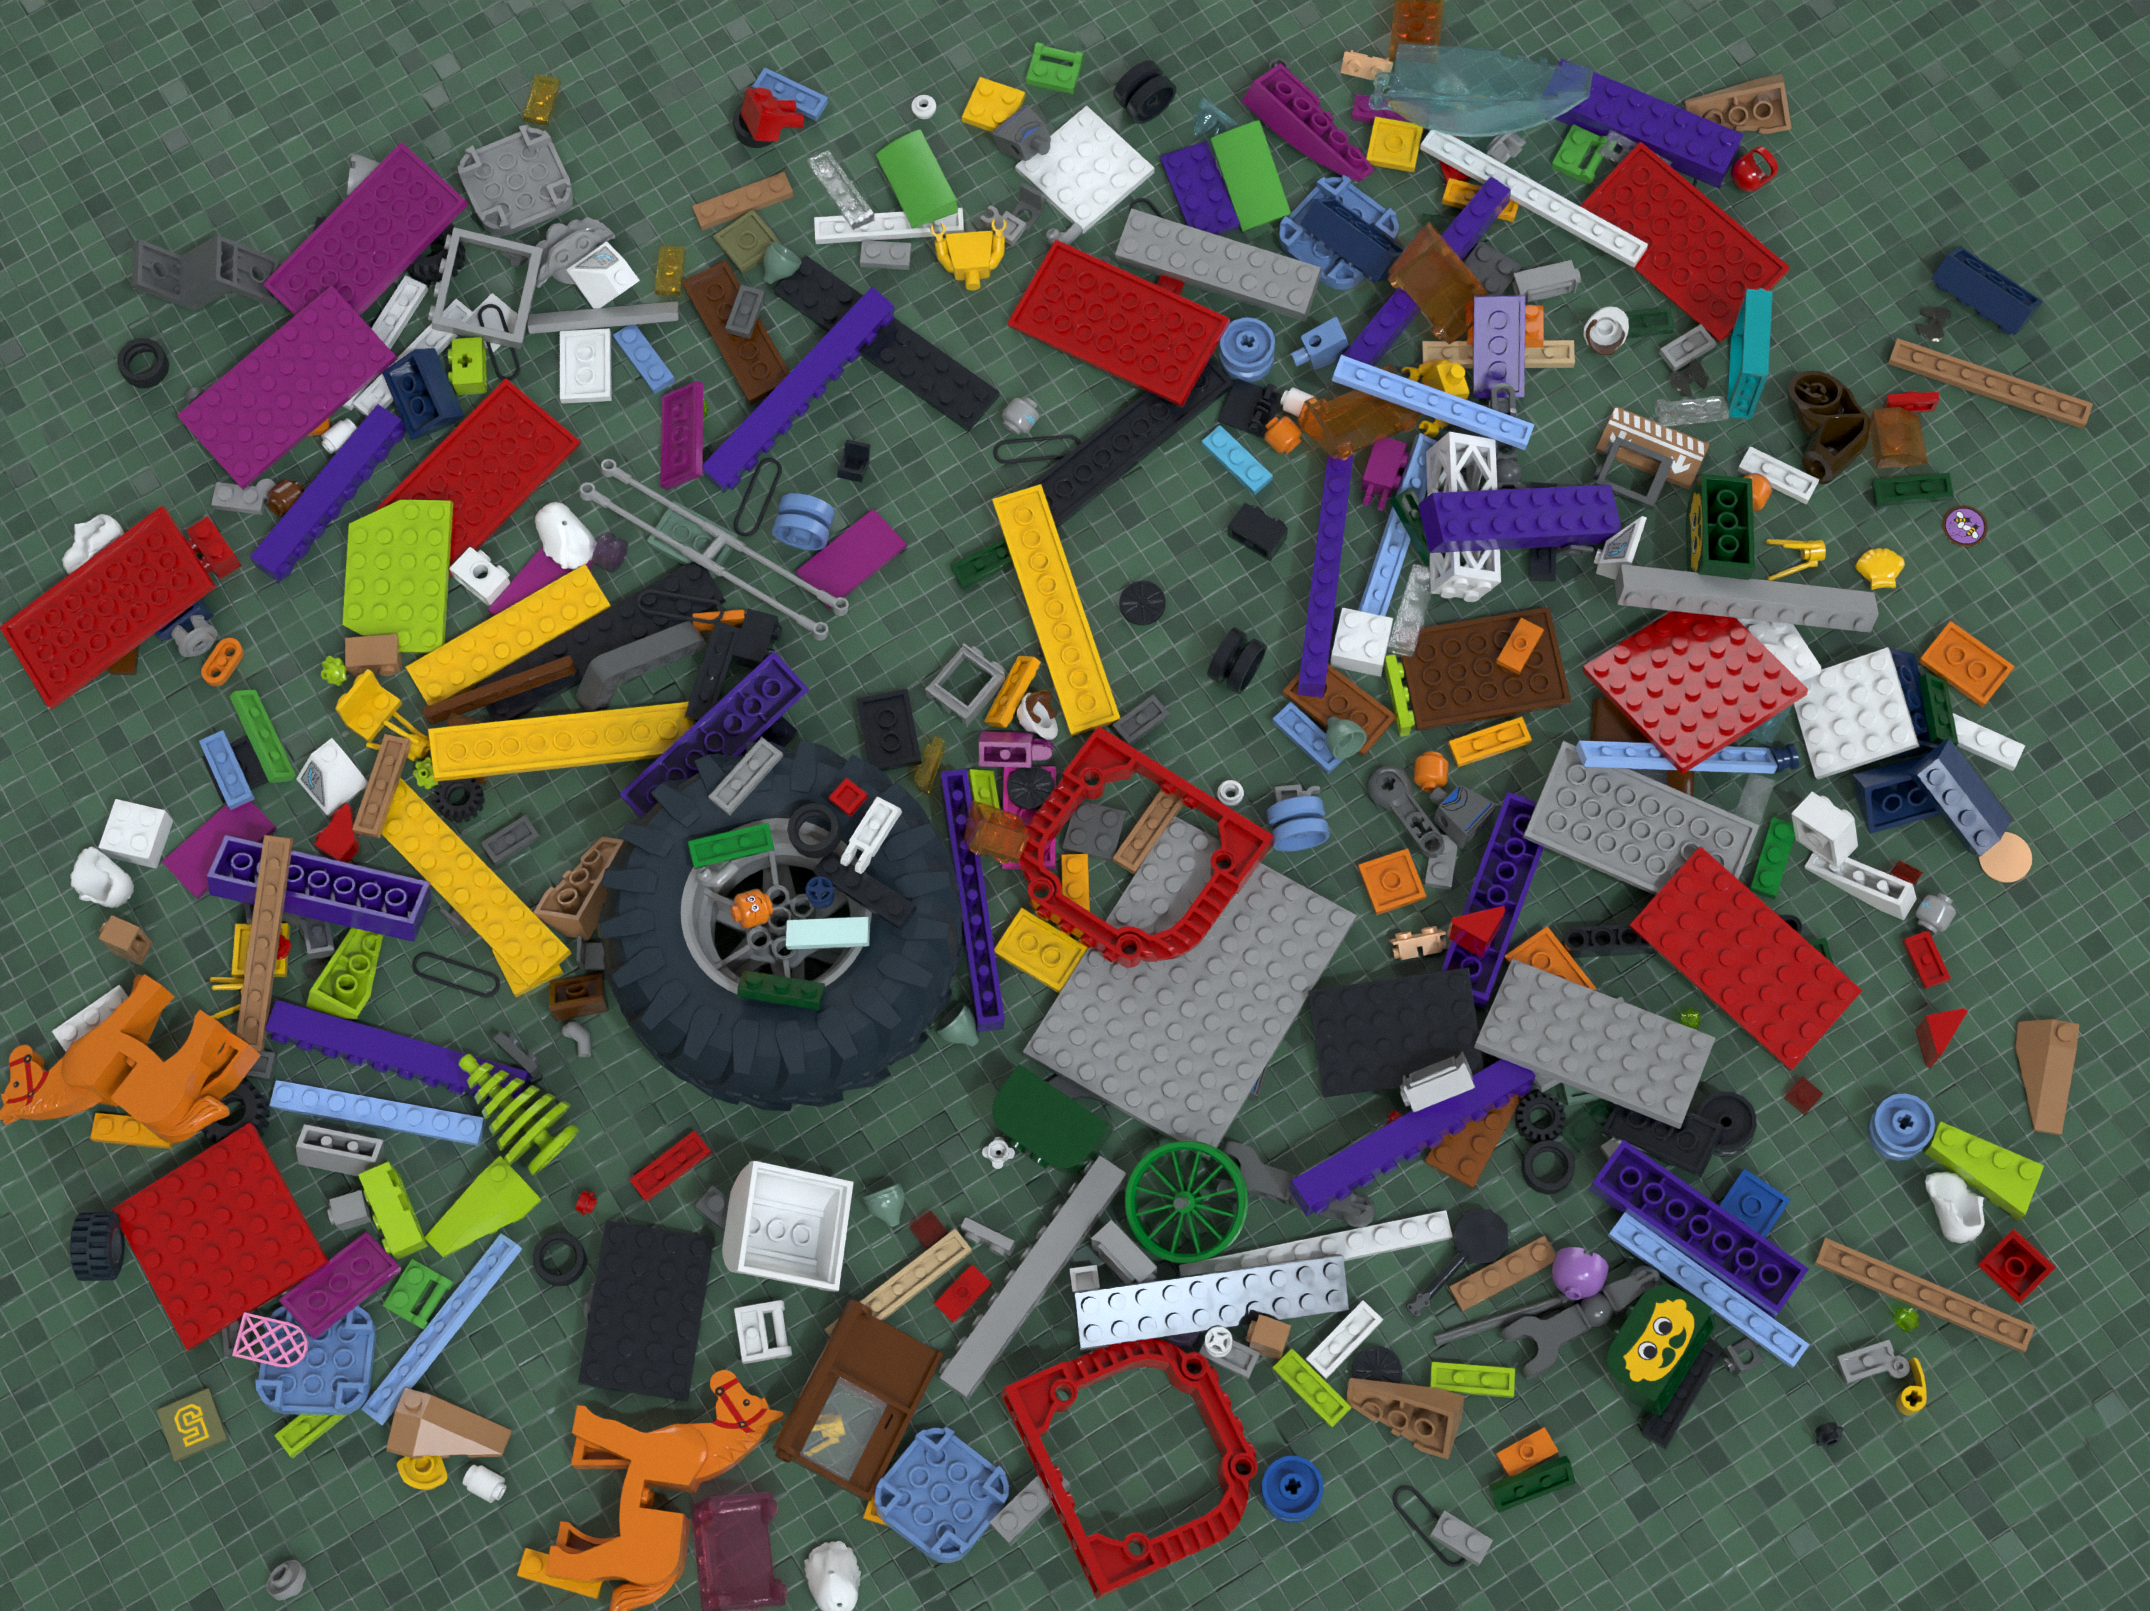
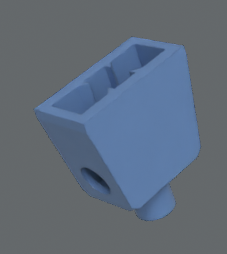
M1337 317L1301 336L1303 347L1291 352V356L1296 367L1310 361L1314 370L1338 362L1340 356L1349 348V344Z

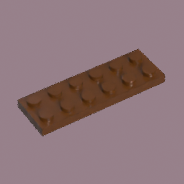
M725 260L683 281L684 290L749 404L751 405L769 396L789 375L790 371L759 317L750 339L726 333L725 327L740 289V284L727 261Z

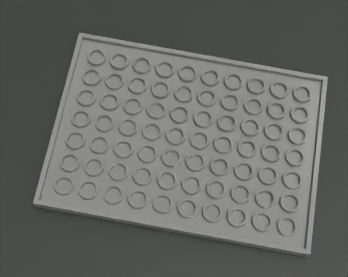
M1175 816L1145 858L1105 922L1116 929L1134 926L1149 935H1154L1173 927L1185 915L1211 879L1210 858L1216 850L1221 849L1220 841ZM1226 862L1217 864L1221 869H1226L1230 866ZM1260 863L1241 891L1232 898L1204 939L1190 952L1178 958L1157 962L1141 960L1137 966L1126 968L1117 962L1110 963L1094 947L1092 949L1088 948L1027 1044L1023 1055L1175 1142L1198 1141L1218 1148L1266 1064L1272 1059L1309 998L1308 991L1315 988L1355 922L1357 915ZM1127 947L1123 949V952L1131 955L1136 950L1132 947ZM1205 1153L1202 1154L1203 1158L1210 1161L1211 1156Z

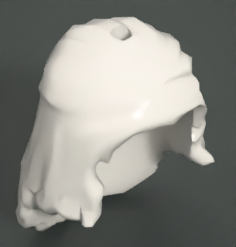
M552 502L539 510L534 522L546 556L553 557V560L560 564L562 569H577L578 566L587 564L589 560L594 558V554L597 553L595 547L598 545L595 538L566 505Z
M100 514L86 523L74 524L75 542L62 558L63 567L67 574L70 575L124 534L122 527L114 518Z
M94 847L84 849L79 854L78 860L74 864V871L70 874L71 886L79 894V899L92 901L110 908H118L127 903V900L131 898L134 891L131 877L104 853Z
M1936 1172L1927 1175L1925 1180L1926 1190L1935 1206L1944 1237L1956 1243L1973 1241L1980 1235L1985 1225L1983 1215L1984 1197L1971 1193L1967 1189V1184L1956 1173Z
M841 1541L825 1542L821 1546L812 1549L809 1553V1559L804 1561V1570L808 1579L809 1589L822 1611H852L858 1599V1587L860 1586L861 1571H859V1566L857 1565V1558L853 1554V1549L846 1547L845 1543Z

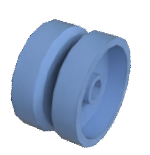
M1245 317L1234 320L1228 325L1220 339L1219 353L1221 368L1228 377L1234 380L1238 378L1251 383L1261 380L1269 373L1274 361L1275 338L1267 324L1256 318Z
M796 493L783 495L780 498L777 509L779 516L775 518L772 528L773 536L786 545L804 550L824 549L829 538V530L827 528L832 525L835 515L834 508L825 501L813 496Z
M1302 796L1290 798L1272 805L1266 811L1268 825L1274 829L1271 832L1274 835L1273 848L1277 851L1293 852L1309 849L1326 842L1330 837L1328 823L1322 819L1325 816L1323 800L1319 797Z
M1905 1093L1895 1094L1883 1100L1870 1117L1867 1128L1869 1141L1874 1149L1885 1158L1896 1161L1908 1160L1919 1154L1932 1138L1935 1121L1928 1105L1917 1096Z

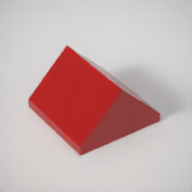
M1504 906L1451 918L1447 933L1448 939L1482 958L1501 926L1505 914Z
M1960 1008L1926 1015L1916 1028V1035L1926 1067L1931 1069L1940 1058L1968 1010Z
M2014 1228L1978 1264L1986 1274L2019 1304L2056 1268Z

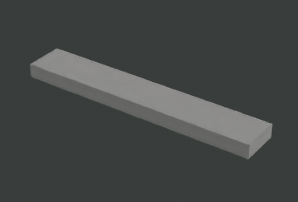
M674 301L529 314L528 331L530 334L677 321L679 320V303Z

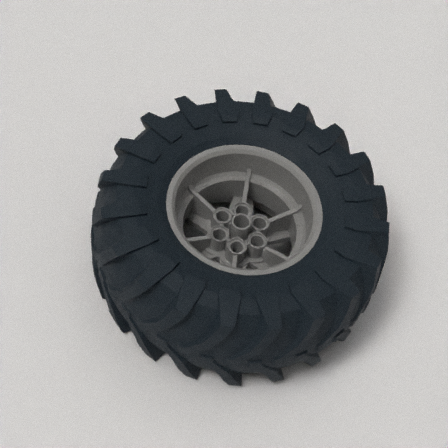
M800 741L797 752L769 742L782 752L783 757L730 816L712 803L708 796L743 757L721 754L707 755L695 760L699 771L698 774L687 779L668 780L652 791L651 794L658 803L648 813L629 820L619 835L627 843L615 861L604 871L602 886L608 888V893L597 921L598 937L602 939L605 954L602 958L609 986L627 1023L655 1059L675 1076L691 1083L712 1098L738 1105L739 1101L765 1111H791L792 1103L816 1107L844 1101L842 1094L844 1091L873 1087L889 1077L891 1073L887 1067L916 1053L928 1038L923 1031L947 1008L952 995L950 981L956 975L963 948L961 926L963 915L960 891L952 861L939 833L931 824L919 802L897 782L893 784L876 766L852 754L847 761L826 746L806 741ZM757 742L746 743L747 753ZM845 778H848L867 793L868 796L851 817L829 801L830 795ZM876 797L901 808V815L875 856L871 857V861L864 872L916 905L917 910L902 930L891 925L834 887V901L829 907L823 909L812 906L807 894L796 895L789 866H799L814 870L823 858H807L801 855L789 840L787 832L788 822L796 810L801 806L815 803L823 804L833 811L842 829L841 841L833 852L842 857L849 845L850 838ZM822 817L808 819L799 829L800 839L807 845L821 843L830 833V825ZM764 823L769 824L775 848L774 851L732 860L731 862L739 871L721 887L704 886L699 882L697 871L700 868L694 869L688 841ZM857 849L855 857L850 862L852 865L856 866L863 851ZM728 862L706 867L710 870L719 871ZM763 869V894H768L771 903L778 896H783L786 899L780 905L772 903L773 914L769 916L768 922L745 929L739 922L733 921L730 907L734 906V898L727 897V895L743 879ZM846 903L850 907L851 918L869 917L870 919L869 946L792 949L791 953L787 956L779 955V951L786 947L787 920L827 919ZM807 905L810 907V910L805 914L797 912L800 906ZM716 921L746 935L742 942L724 960L720 959L716 951L714 936ZM758 938L767 939L766 944L760 947L755 946L754 942ZM809 958L832 966L823 975L813 980V982L825 983V992L819 1010L737 997V988L744 970L757 972L769 964L771 965L773 975L805 980L806 959Z

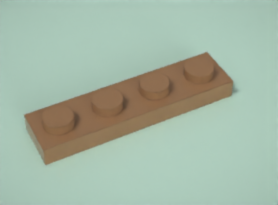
M785 172L693 205L692 207L703 231L741 217L752 209L757 211L792 198L794 195Z
M384 735L352 828L354 833L380 839L412 744L409 739Z
M1160 790L1114 855L1113 862L1135 875L1163 832L1184 806L1181 799L1175 795H1167Z
M1543 1236L1451 1285L1449 1291L1463 1313L1552 1265L1556 1254L1546 1237Z

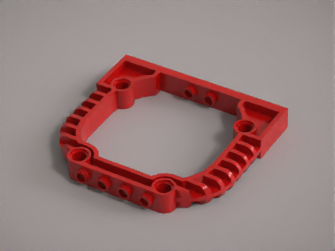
M1098 726L1062 774V780L1027 825L1020 842L1019 861L1023 877L1028 885L1030 906L1040 918L1046 921L1052 920L1058 924L1057 927L1067 935L1072 933L1080 938L1079 941L1089 949L1094 947L1110 963L1117 962L1126 968H1132L1137 966L1141 960L1157 962L1175 959L1194 949L1204 939L1232 898L1241 891L1273 846L1274 835ZM1136 771L1159 785V788L1165 794L1175 795L1181 799V802L1190 809L1196 808L1218 822L1217 835L1221 848L1216 850L1210 858L1211 879L1185 915L1170 929L1154 935H1149L1134 926H1125L1120 929L1114 928L1064 896L1059 878L1044 867L1045 855L1051 842L1085 798L1097 799L1101 797L1105 791L1106 784L1131 779ZM1090 779L1098 781L1094 786L1086 784ZM1226 862L1230 866L1226 869H1221L1217 864ZM1038 891H1045L1048 893V895L1043 898H1038L1035 896V893ZM1132 947L1136 952L1127 955L1123 952V949Z
M1159 1338L1106 1345L1067 1363L1064 1361L1004 1387L1000 1394L1096 1600L1155 1574L1160 1569L1211 1547L1226 1538L1243 1517L1249 1497V1482L1257 1473L1258 1465L1255 1459V1449L1251 1442L1246 1441L1242 1433L1244 1432L1242 1422L1237 1416H1234L1230 1408L1231 1400L1225 1391L1222 1392L1218 1384L1219 1376L1213 1366L1210 1367L1207 1359L1198 1352L1186 1354L1175 1344L1172 1345ZM1186 1364L1196 1366L1198 1374H1191L1187 1370ZM1143 1366L1161 1369L1166 1372L1172 1385L1182 1393L1191 1394L1222 1457L1217 1465L1216 1474L1223 1490V1496L1216 1508L1205 1516L1153 1539H1148L1146 1535L1139 1532L1130 1533L1123 1541L1114 1540L1099 1533L1087 1537L1073 1509L1075 1507L1074 1499L1069 1491L1065 1492L1061 1483L1063 1481L1061 1471L1058 1466H1053L1041 1441V1437H1044L1047 1433L1054 1412L1062 1413L1069 1410L1077 1398L1078 1391L1125 1370ZM1055 1391H1064L1068 1395V1400H1059L1056 1397ZM1235 1465H1243L1247 1470V1475H1240L1236 1471ZM1134 1543L1138 1545L1141 1554L1133 1555L1129 1551L1128 1544Z

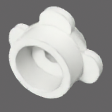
M996 1137L988 1147L983 1148L982 1154L985 1158L990 1159L995 1169H1000L1005 1161L1014 1157L1015 1151L1013 1148L1008 1147L1004 1138ZM996 1151H1001V1154L997 1155Z

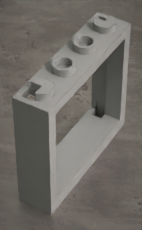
M454 228L452 235L448 234L445 242V249L448 250L447 259L442 258L439 273H443L442 281L436 282L434 297H438L436 306L431 305L428 320L432 321V329L469 338L482 337L483 341L521 350L542 260L543 248ZM459 241L530 257L513 334L442 317Z

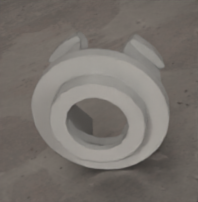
M1514 128L1510 131L1505 129L1485 149L1487 151L1486 155L1504 164L1510 157L1515 158L1521 152V147L1526 144V141L1516 134Z
M198 614L190 617L195 628L190 633L186 632L180 625H177L171 633L172 637L175 638L176 644L179 645V653L184 657L198 656L205 653L211 648L217 638V630L204 620L203 615Z

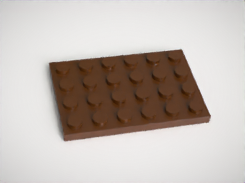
M1550 607L1397 632V642L1417 731L1571 705ZM1523 618L1544 629V632L1521 673L1518 675L1497 664L1496 661L1519 620Z

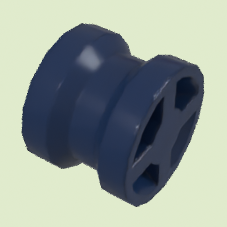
M1793 743L1786 744L1784 748L1772 747L1770 749L1778 765L1776 773L1783 772L1786 768L1798 769L1799 758Z
M817 876L807 883L806 894L812 906L823 909L833 903L835 892L829 879Z

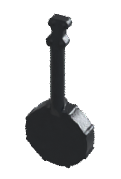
M1492 1209L1467 1210L1456 1224L1453 1225L1454 1249L1458 1251V1254L1422 1293L1416 1294L1415 1302L1408 1303L1406 1309L1413 1316H1420L1421 1308L1430 1305V1300L1466 1261L1478 1264L1494 1263L1509 1246L1507 1223L1494 1213Z

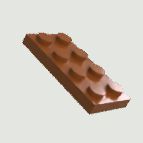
M1330 664L1327 666L1324 698L1298 695L1300 672L1282 693L1283 696L1327 730V720L1332 716L1356 722L1364 729L1367 735L1365 744L1357 752L1362 757L1368 753L1397 718L1395 714Z
M1516 1095L1510 1098V1102L1499 1110L1496 1108L1491 1109L1487 1112L1488 1115L1479 1122L1474 1123L1472 1120L1465 1125L1466 1127L1460 1133L1454 1136L1450 1133L1443 1137V1141L1431 1149L1425 1164L1473 1189L1523 1096L1519 1097Z

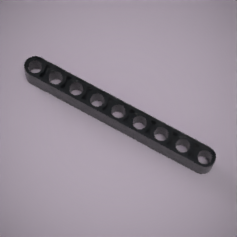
M1778 915L1798 934L1801 933L1802 923L1798 917L1794 915ZM1629 924L1572 928L1566 932L1562 941L1563 947L1572 958L1658 953L1628 926ZM1622 936H1631L1635 943H1625L1622 940ZM1572 938L1577 939L1581 942L1582 946L1573 947L1569 944L1568 940ZM1595 938H1605L1608 945L1600 946L1596 943Z

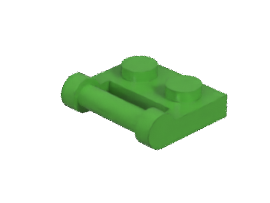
M1036 42L1026 77V84L1074 94L1084 60V52H1069L1044 46V43ZM1046 56L1074 63L1070 67L1043 61L1041 58Z
M1572 125L1552 162L1551 168L1583 183L1591 184L1595 178L1594 173L1605 152L1610 150L1613 141L1607 136H1598L1576 125ZM1590 146L1597 147L1586 169H1580L1579 167Z
M411 1259L382 1306L424 1330L429 1324L427 1322L428 1318L447 1289L450 1290L454 1283ZM432 1281L437 1283L417 1316L412 1314Z

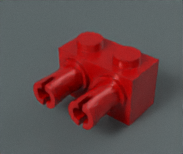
M762 87L756 89L746 88L741 116L755 141H778L782 128H803L804 117L802 113H796V102L794 100H777L773 97L770 89Z
M208 516L186 529L190 535L187 542L195 554H203L201 556L202 559L199 561L207 573L215 572L218 578L222 579L242 566Z

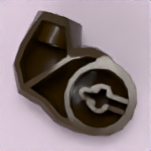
M1805 371L1791 379L1787 389L1788 404L1800 430L1811 436L1810 443L1803 456L1802 463L1808 475L1819 479L1818 483L1823 485L1834 480L1863 452L1868 442L1871 419L1858 405L1853 393L1838 379L1821 371Z

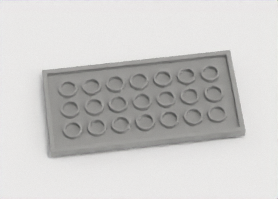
M1563 741L1522 838L1656 895L1700 846L1733 876L1739 879L1759 825L1628 768L1583 767L1576 751V746Z
M1512 959L1474 1048L1680 1129L1714 1044L1715 1037Z

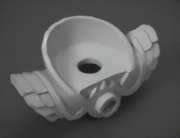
M586 217L581 221L573 220L567 226L561 223L550 226L546 234V240L540 241L536 245V247L543 248V255L535 287L540 288L551 276L561 283L575 285L566 269L598 248L597 244L615 239L614 233L603 223L590 217Z

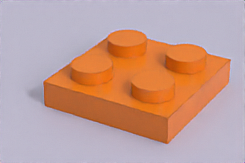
M1408 848L1358 865L1359 873L1376 916L1426 899V893Z

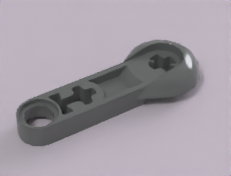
M1393 765L1376 769L1370 775L1367 782L1369 797L1376 804L1392 811L1426 857H1440L1445 850L1443 837L1413 798L1411 781L1407 773ZM1389 782L1391 785L1394 783V789L1388 791V788L1384 790V784ZM1414 822L1422 823L1423 831L1425 832L1423 836L1421 831L1413 826ZM1434 839L1440 845L1436 850H1428L1425 848L1426 842Z

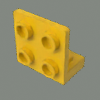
M367 669L364 674H360L355 679L350 691L339 698L335 709L346 727L371 743L385 726L383 722L385 720L389 721L393 713L403 703L396 696L381 687L373 672Z

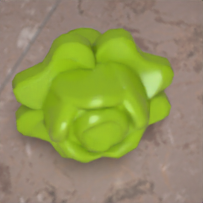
M327 656L326 660L322 662L323 670L321 671V677L327 680L329 684L341 686L347 680V669L340 658Z
M427 757L424 761L417 762L415 767L418 770L413 771V776L417 779L418 786H425L426 789H431L434 785H439V781L434 782L432 759Z

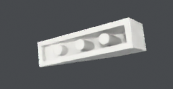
M1813 852L1805 865V869L1876 909L1902 920L1906 918L1917 899L1913 884L1848 857L1837 868Z

